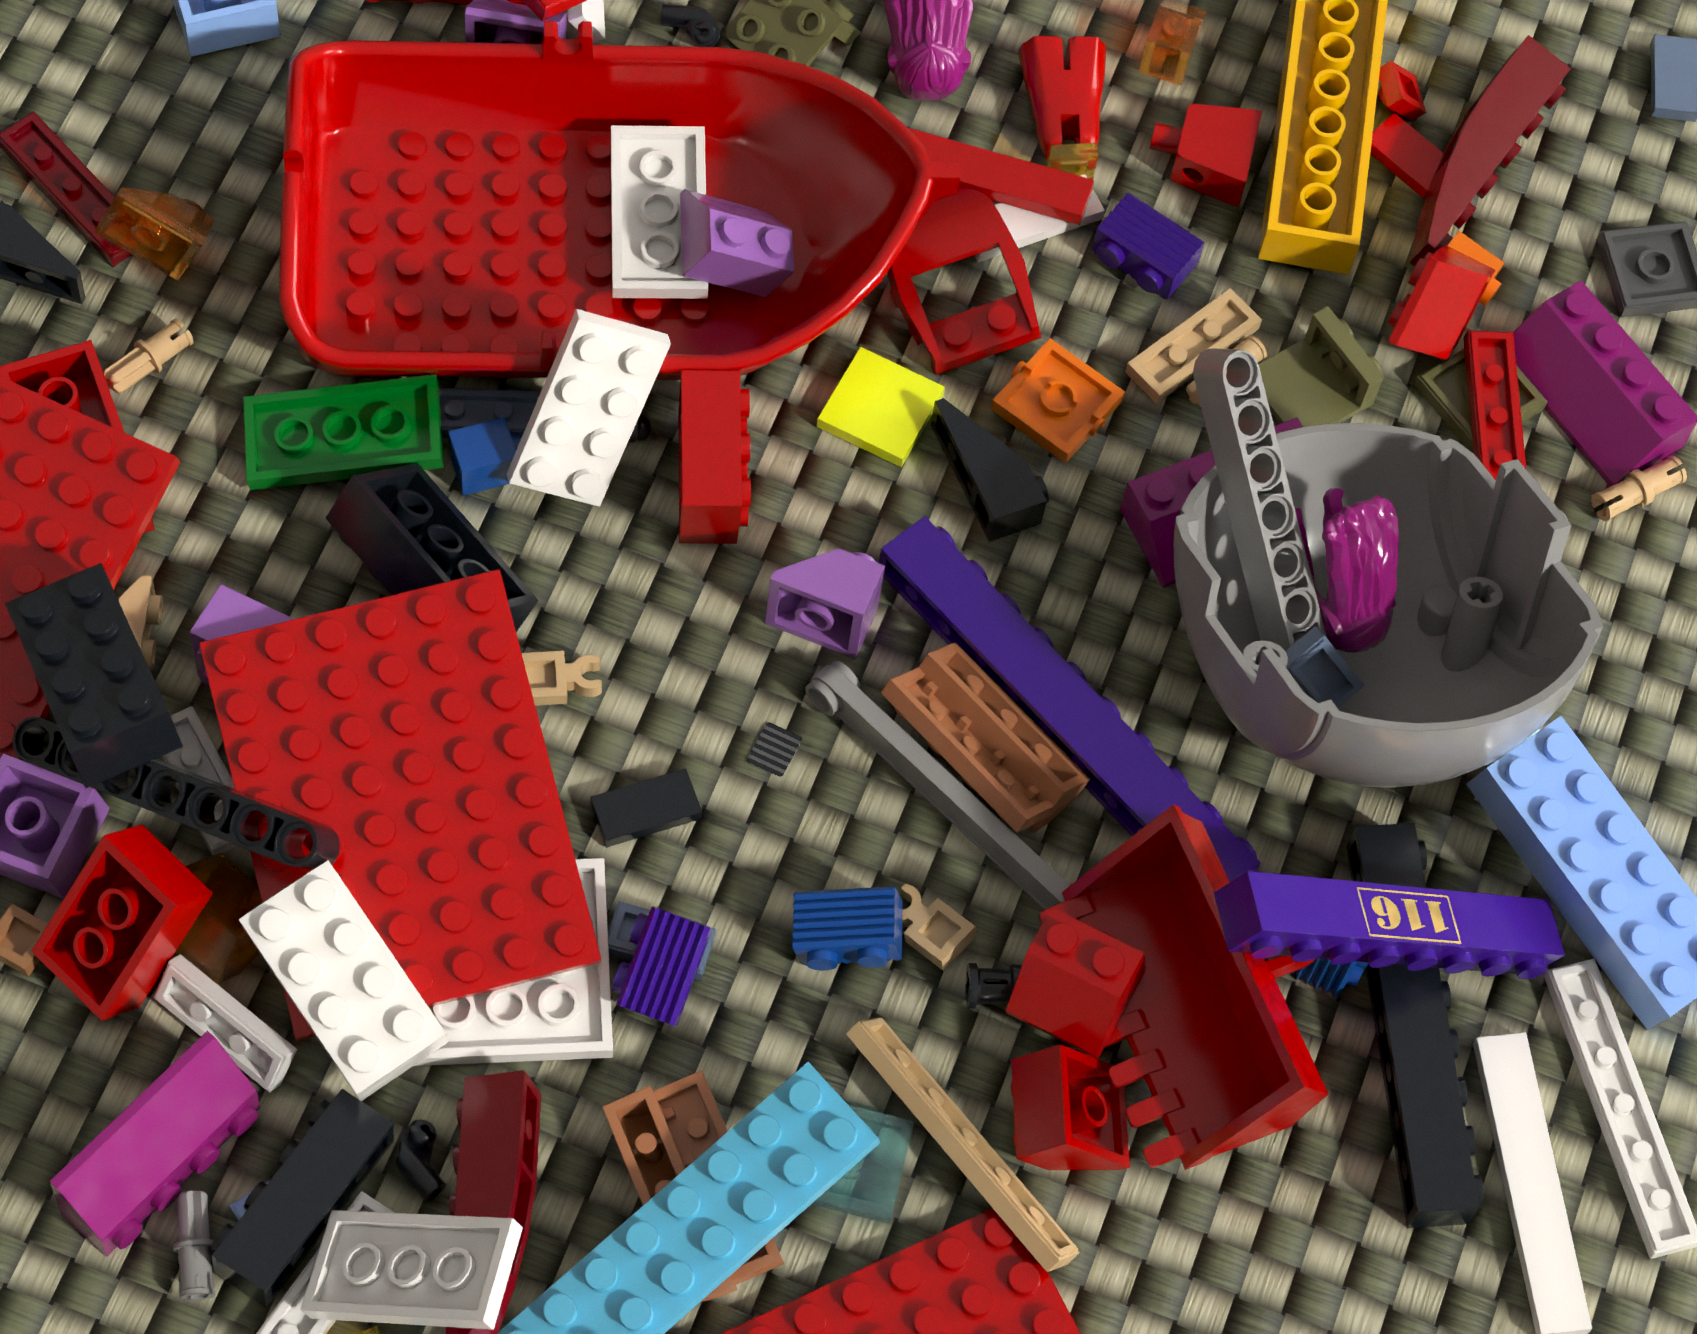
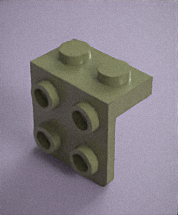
M749 0L725 31L727 38L740 50L757 51L810 66L834 36L850 46L861 32L849 22L854 14L839 0H831L830 2L827 0Z
M1329 306L1312 315L1303 340L1259 363L1272 415L1280 424L1298 417L1303 427L1341 423L1372 406L1384 378L1378 361L1371 354L1365 353L1354 339L1350 326L1343 319H1338Z

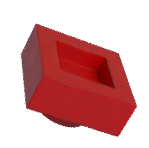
M1392 61L1381 66L1379 73L1381 84L1379 96L1384 106L1389 111H1395L1410 121L1427 113L1416 76Z

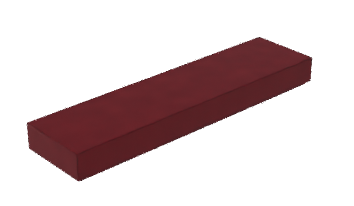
M34 111L0 133V148L112 268L151 242L150 235L146 229Z

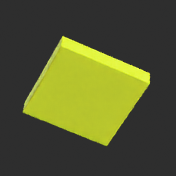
M860 347L819 415L816 427L902 468L932 416L935 401L942 399L945 387Z

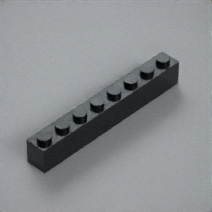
M1415 823L1355 827L1346 846L1352 881L1432 888L1425 886L1423 870L1427 867V850L1425 842L1417 839ZM1368 963L1366 973L1407 1228L1469 1224L1479 1210V1206L1483 1205L1484 1188L1480 1175H1474L1471 1157L1475 1155V1134L1471 1125H1465L1463 1108L1467 1104V1087L1465 1079L1457 1077L1455 1059L1459 1055V1039L1456 1029L1449 1028L1447 1011L1450 1010L1451 1006L1449 984L1446 980L1441 981L1439 968L1430 967L1411 971L1407 969L1406 965L1392 964L1386 967L1373 968Z

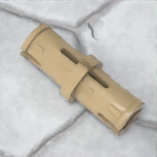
M1670 455L1643 471L1635 469L1629 472L1623 481L1594 493L1591 497L1593 508L1611 501L1610 506L1596 512L1597 516L1603 521H1609L1614 516L1635 505L1644 507L1654 501L1655 495L1676 485L1683 484L1687 479L1685 468L1667 475V471L1683 463L1678 457Z

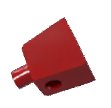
M1191 104L1187 108L1182 128L1158 122L1155 123L1149 149L1176 155L1170 177L1174 183L1239 207L1248 177L1262 111Z

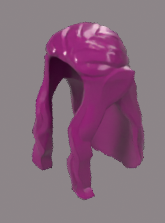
M884 0L885 12L891 33V42L887 55L890 71L895 75L896 83L902 94L916 101H937L956 91L971 63V52L966 48V38L973 12L972 0Z
M1331 488L1325 492L1323 497L1322 539L1326 547V572L1328 580L1326 600L1317 591L1315 585L1314 588L1324 630L1329 642L1336 650L1359 653L1374 648L1385 640L1392 624L1393 608L1396 606V571L1399 558L1398 517L1392 502L1379 495H1375L1373 499L1356 502L1350 507H1343L1342 498L1344 491L1341 488ZM1295 508L1314 584V572L1311 555L1308 547L1307 533L1302 522L1300 508Z

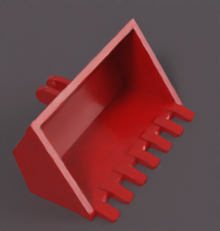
M1172 804L1062 891L1065 901L1053 906V908L1144 952L1146 971L1105 1045L1106 1047L1127 1039L1134 1057L1110 1067L1108 1076L1115 1088L1145 1079L1152 1097L1129 1106L1125 1112L1129 1124L1133 1128L1162 1118L1170 1137L1149 1145L1144 1149L1143 1155L1148 1166L1155 1168L1180 1158L1186 1170L1206 1162L1213 1156L1291 1127L1328 1095V1092L1275 980L1305 968L1316 959L1303 962H1295L1291 956H1279L1268 960V958L1256 959L1252 957L1251 953L1228 951L1214 892L1230 881L1202 821L1183 813L1181 807ZM1050 908L1040 913L1039 920L1041 922V925L1044 919L1046 918Z

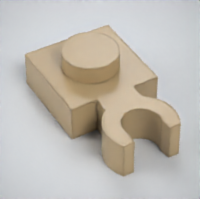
M564 651L522 653L535 706L567 704V691L575 690L578 694L585 697H595L602 693L601 680H586L582 677L585 672L600 671L599 656L584 655L576 659L574 663H565Z
M904 884L901 888L903 898L911 903L908 908L902 910V928L908 927L904 931L905 942L944 971L977 936L976 926L939 898L929 907H926L922 903L919 891L911 885Z

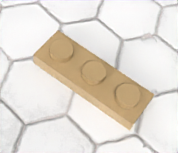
M1229 288L1127 363L1125 373L1158 404L1194 377L1193 368L1195 360L1200 353L1212 348L1233 349L1246 336L1252 335L1259 329L1262 319Z

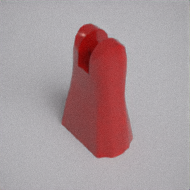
M1033 36L1028 41L1022 43L1018 55L1024 83L1031 102L1037 139L1046 161H1060L1062 140H1074L1076 161H1091L1097 150L1100 135V109L1105 79L1106 44L1099 37L1075 36L1069 38L1063 60L1062 38L1057 36Z

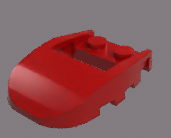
M959 188L957 195H946L935 200L927 213L917 222L910 238L887 274L890 283V295L894 305L900 309L908 324V330L917 345L924 344L931 356V368L934 374L937 375L1038 340L1042 336L1024 258L993 201L984 193L968 188ZM999 247L1016 288V293L928 323L911 277Z

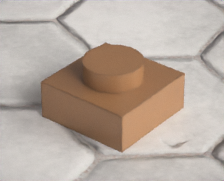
M11 904L0 919V961L29 977L40 962L31 951L48 923Z

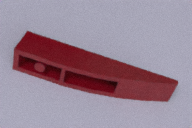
M1528 35L1506 60L1464 115L1447 144L1431 181L1418 220L1410 258V264L1414 267L1420 258H1425L1428 252L1434 254L1444 245L1450 243L1453 237L1447 232L1452 225L1460 229L1477 208L1470 203L1474 196L1477 195L1482 199L1499 179L1493 173L1495 168L1500 165L1505 169L1522 147L1516 143L1520 135L1528 139L1544 119L1538 113L1542 106L1549 110L1566 90L1560 82L1571 68Z
M525 1070L464 1078L463 1098L457 1101L456 1115L461 1130L460 1144L455 1146L453 1150V1166L457 1175L456 1193L451 1194L449 1200L450 1215L513 1218L523 1229L494 1330L446 1327V1334H498L515 1288L528 1239L536 1191L542 1096Z

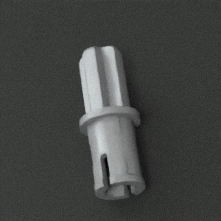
M204 1191L182 1192L177 1199L179 1242L173 1244V1251L178 1253L180 1268L179 1296L181 1300L185 1299V1301L206 1300L215 1296L211 1250L214 1240L210 1239L208 1196Z

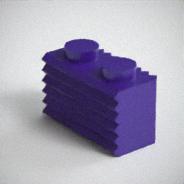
M1128 192L1120 200L1119 204L1115 206L1113 211L1109 213L1108 217H1105L1104 221L1098 226L1092 250L1108 267L1123 269L1125 274H1130L1146 292L1160 294L1163 299H1168L1199 263L1205 242Z
M655 906L651 907L649 915L639 913L629 942L637 944V948L631 964L621 962L611 991L619 993L616 1005L669 1025H678L713 928Z

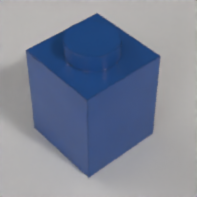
M505 417L448 431L449 456L463 496L509 484L507 471L521 439L518 433L510 435Z

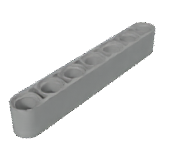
M1206 349L1195 360L1193 368L1194 381L1260 640L1276 643L1286 651L1314 626L1327 638L1259 364L1256 358L1245 350Z

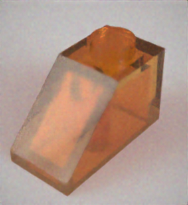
M1163 0L1159 5L1146 39L1139 72L1181 86L1208 11L1175 0Z

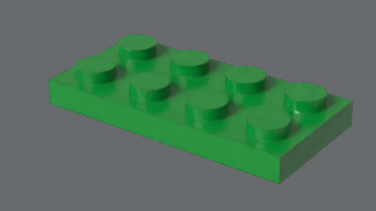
M436 374L243 397L246 481L250 490L350 479L353 475L416 463L423 470L444 468L439 383Z

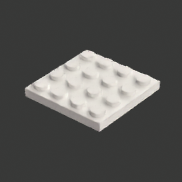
M604 858L575 859L597 940L601 963L429 1007L446 1032L448 1043L414 1066L613 1058Z

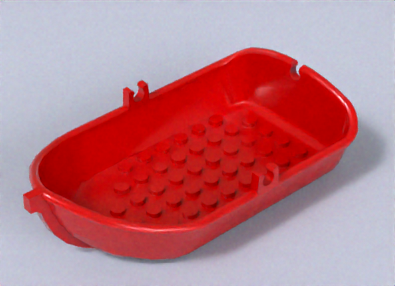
M544 21L542 44L361 40L319 43L298 52L290 61L288 69L283 146L285 172L282 174L279 302L285 322L293 334L299 353L303 358L317 369L339 376L416 377L436 374V377L547 378L576 309L668 334L671 345L655 380H681V370L740 371V376L810 343L846 317L883 280L910 238L917 222L927 213L933 202L946 195L958 194L960 161H931L926 148L904 123L874 97L841 78L798 62L757 51L723 47L593 45L592 21H582L578 25V37L573 39L558 37V24L555 21ZM611 125L705 126L706 195L767 211L790 228L793 234L794 273L766 297L708 283L707 299L612 298Z

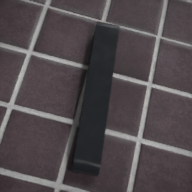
M30 717L18 724L14 731L12 742L14 751L19 758L83 784L56 721L40 717ZM49 733V745L43 752V739ZM154 759L135 767V780L130 786L127 780L130 770L91 786L93 789L289 866L314 870L327 860L332 865L339 855V837L334 829L328 825L159 759ZM176 783H178L179 796L174 803H172L170 796L171 790ZM219 800H222L223 814L216 821L214 816L215 806ZM266 817L268 822L267 832L260 839L258 826L262 818ZM308 834H311L313 840L312 849L307 856H304L302 850L303 841Z

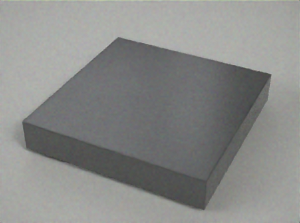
M1687 221L1599 232L1596 241L1620 318L1697 308V250Z

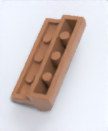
M956 642L928 653L918 668L890 679L881 692L894 706L897 714L907 720L928 741L931 749L941 755L961 775L966 785L976 790L996 811L997 816L1004 823L1010 825L1016 833L1028 827L1033 832H1036L1047 825L1080 794L1091 780Z
M702 1070L653 1091L650 1085L602 1106L642 1205L646 1204L728 1132ZM774 1238L701 1302L737 1291V1284L783 1265L784 1262Z

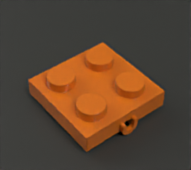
M1049 338L1027 363L1020 361L1011 374L1012 379L992 400L991 410L1066 464L1091 436L1094 437L1100 426L1104 427L1106 419L1123 401L1125 391Z

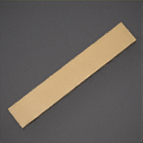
M883 1018L859 1021L846 1033L1046 1272L1068 1265L1080 1253L1076 1245Z

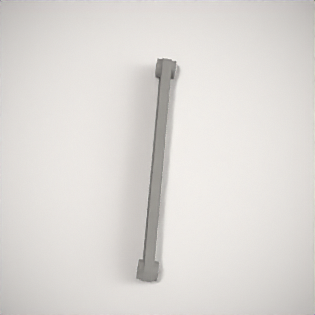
M834 661L831 665L823 667L811 678V682L805 689L808 698L818 710L827 716H832L835 713L1044 910L1065 901L1062 891L1068 888L1070 884L861 691V684L849 667L840 661Z

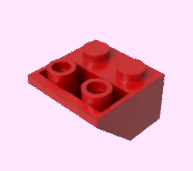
M1444 245L1434 254L1428 252L1424 259L1420 258L1409 278L1408 284L1414 286L1412 294H1407L1403 301L1400 300L1391 314L1387 326L1394 330L1388 342L1399 347L1447 360L1454 353L1495 269L1447 245Z

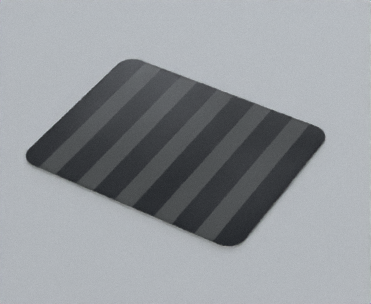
M768 722L748 756L747 762L778 777H782L798 749L802 737Z

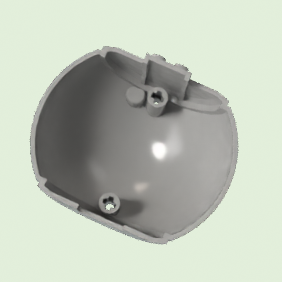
M1335 423L1306 426L1280 432L1276 436L1294 508H1300L1302 513V522L1307 533L1308 547L1313 565L1314 585L1325 600L1328 593L1326 547L1322 539L1323 497L1325 492L1331 488H1341L1344 491L1342 498L1343 507H1350L1356 502L1373 499L1375 495H1379L1392 502L1398 517L1399 558L1396 571V606L1393 608L1392 624L1387 636L1379 645L1367 651L1351 653L1337 650L1363 682L1364 686L1339 708L1335 706L1331 699L1318 703L1304 692L1286 669L1288 664L1286 651L1276 643L1260 640L1216 465L1191 490L1181 509V515L1176 516L1173 545L1174 569L1184 625L1202 674L1224 713L1248 740L1290 765L1325 779L1359 786L1383 788L1427 785L1452 779L1490 764L1516 748L1540 729L1566 700L1583 673L1594 645L1602 631V619L1595 603L1561 562L1571 524L1565 513L1556 507L1542 490L1538 480L1529 474L1518 459L1500 464L1497 479L1495 480L1476 455L1452 438L1443 441L1440 436L1414 429L1380 424Z

